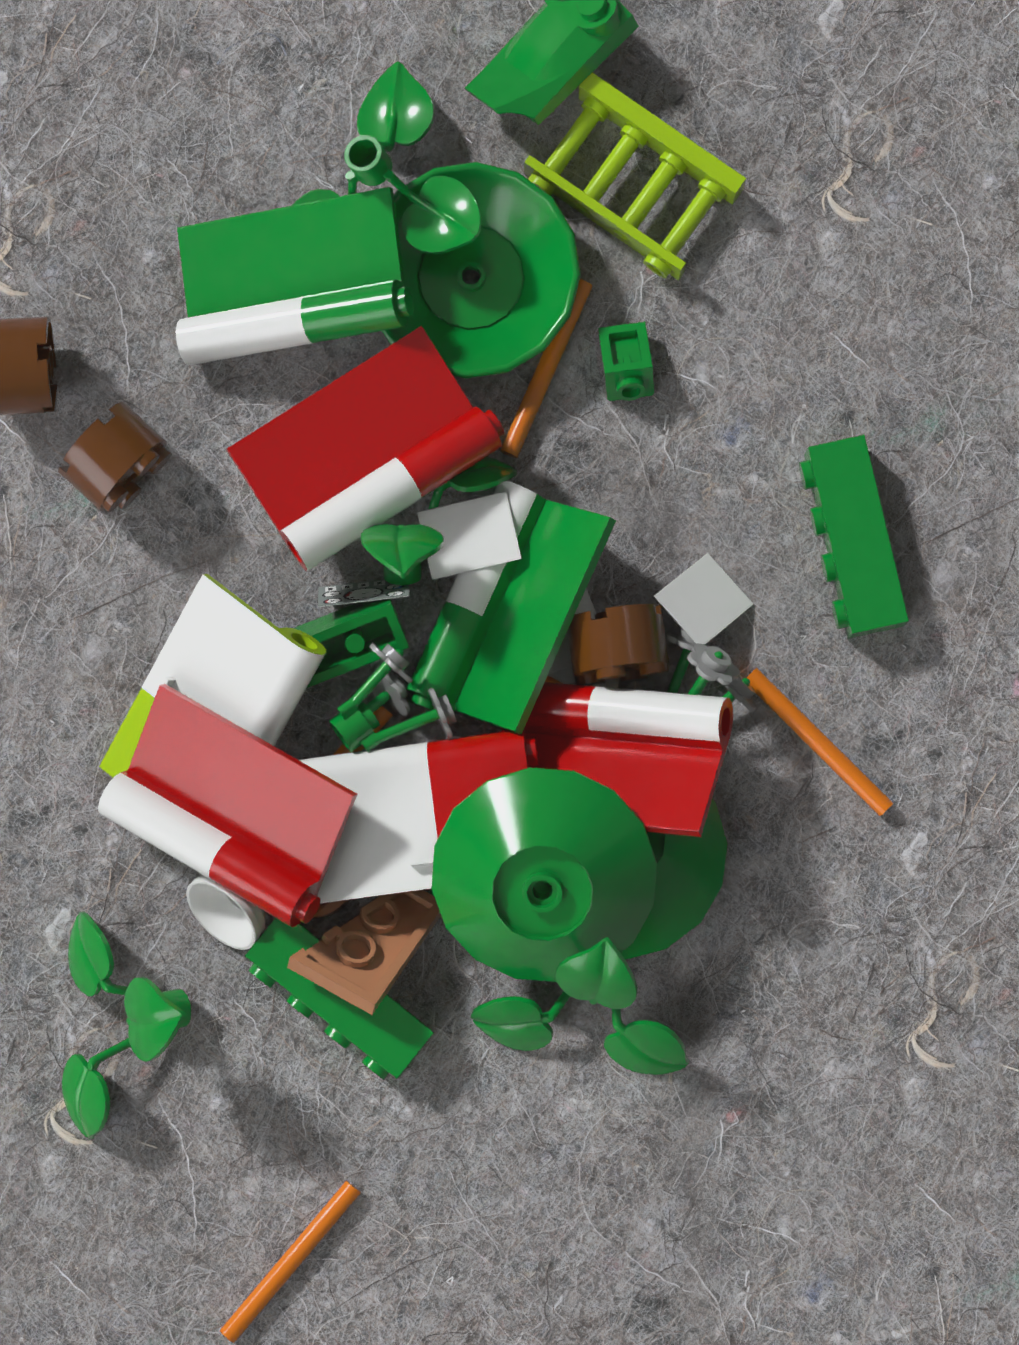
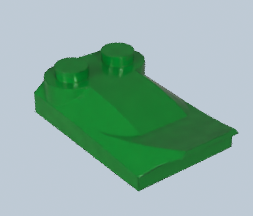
M544 0L545 3L464 89L497 114L514 113L525 115L534 123L540 125L639 27L634 16L619 0Z

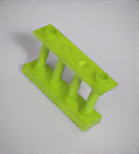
M592 72L579 85L578 99L583 101L581 107L584 110L545 164L531 155L528 156L524 162V174L529 177L528 180L550 196L554 194L644 256L643 263L652 272L662 278H667L670 274L679 281L684 274L686 262L677 257V254L715 201L721 202L722 199H725L732 205L744 189L746 178ZM607 118L622 128L620 131L622 137L582 191L561 177L560 174L598 121L604 122ZM646 145L661 155L659 157L661 164L621 218L600 204L599 201L636 149H643ZM686 172L699 181L697 186L700 191L660 245L638 230V227L676 174L682 175Z

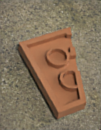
M424 890L381 895L361 908L360 914L340 928L336 925L324 933L321 941L307 950L302 948L289 958L287 968L373 1015L440 918L441 913L435 897Z

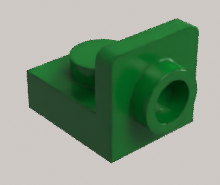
M645 322L598 328L607 400L631 401L640 397L652 396L654 394L653 366Z

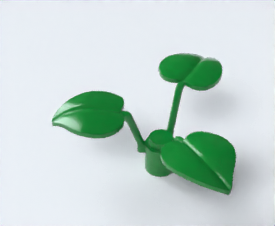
M397 61L374 83L359 109L357 130L360 136L352 139L344 152L345 162L351 169L345 174V178L348 180V195L357 193V182L359 181L367 186H377L385 181L390 182L401 194L414 203L406 209L402 216L401 226L406 240L412 247L423 253L442 254L475 241L481 231V213L469 189L454 178L448 176L431 177L424 183L418 196L392 171V161L386 152H391L394 149L395 143L401 146H411L419 142L430 130L435 116L433 101L428 92L408 72L405 66ZM311 190L298 198L292 205L339 197V195L331 190Z
M487 456L434 490L428 510L438 508L443 492L449 487L461 492L481 491L515 477L517 470L504 462ZM379 524L371 526L361 533V543L364 548L383 564L384 580L395 585H410L420 581L422 578V561L436 554L444 544V538L440 532L419 524L407 526Z
M85 911L79 912L75 919L68 946V962L72 978L80 991L89 997L98 995L101 987L107 993L125 995L126 1022L129 1025V1038L92 1056L88 1062L82 1054H74L68 1059L64 1067L62 1093L67 1111L75 1126L90 1140L94 1139V1136L102 1131L110 1111L108 1087L101 1073L97 1071L100 1063L130 1047L140 1060L146 1062L155 1060L169 1046L179 1028L186 1027L191 1020V1005L187 994L182 989L161 992L157 985L146 977L134 978L128 987L112 983L109 977L114 971V959L110 945L94 920Z
M609 937L602 939L587 950L567 957L558 965L555 978L563 992L549 1011L542 1013L540 1006L532 999L510 996L497 998L479 1005L472 1011L470 1017L479 1029L498 1043L515 1050L532 1051L543 1048L551 1042L553 1029L548 1023L556 1019L570 997L579 1000H589V1003L592 1005L599 1003L612 1009V1024L617 1032L606 1036L604 1048L608 1055L622 1067L641 1074L661 1075L681 1070L689 1065L690 1062L686 1055L684 1043L667 1026L648 1020L633 1021L627 1026L623 1023L621 1009L630 1006L635 1001L638 987L629 965Z

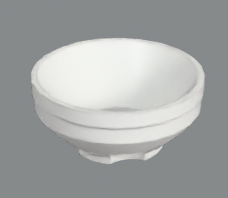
M202 874L195 878L187 887V901L195 918L213 937L225 945L240 950L250 949L264 933L265 914L257 906Z

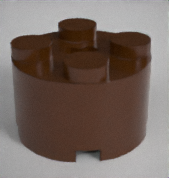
M49 317L0 319V415L56 412L57 384H53L56 354L51 322H49Z
M119 402L108 409L115 417L106 424L99 419L93 422L76 440L63 458L69 465L59 467L58 472L101 512L106 510L111 512L117 506L123 510L130 505L142 490L137 483L148 471L152 474L158 472L172 455L165 448L167 441L125 402Z
M634 604L606 608L605 612L595 614V619L591 618V611L574 615L567 632L576 685H599L605 683L607 679L619 678L620 683L646 680L650 675L669 672V656L661 605L655 607V604Z

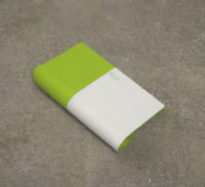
M202 574L99 767L112 778L128 770L159 685L164 683L275 746L325 656L326 649L318 640L305 632L288 627L278 628L209 574Z

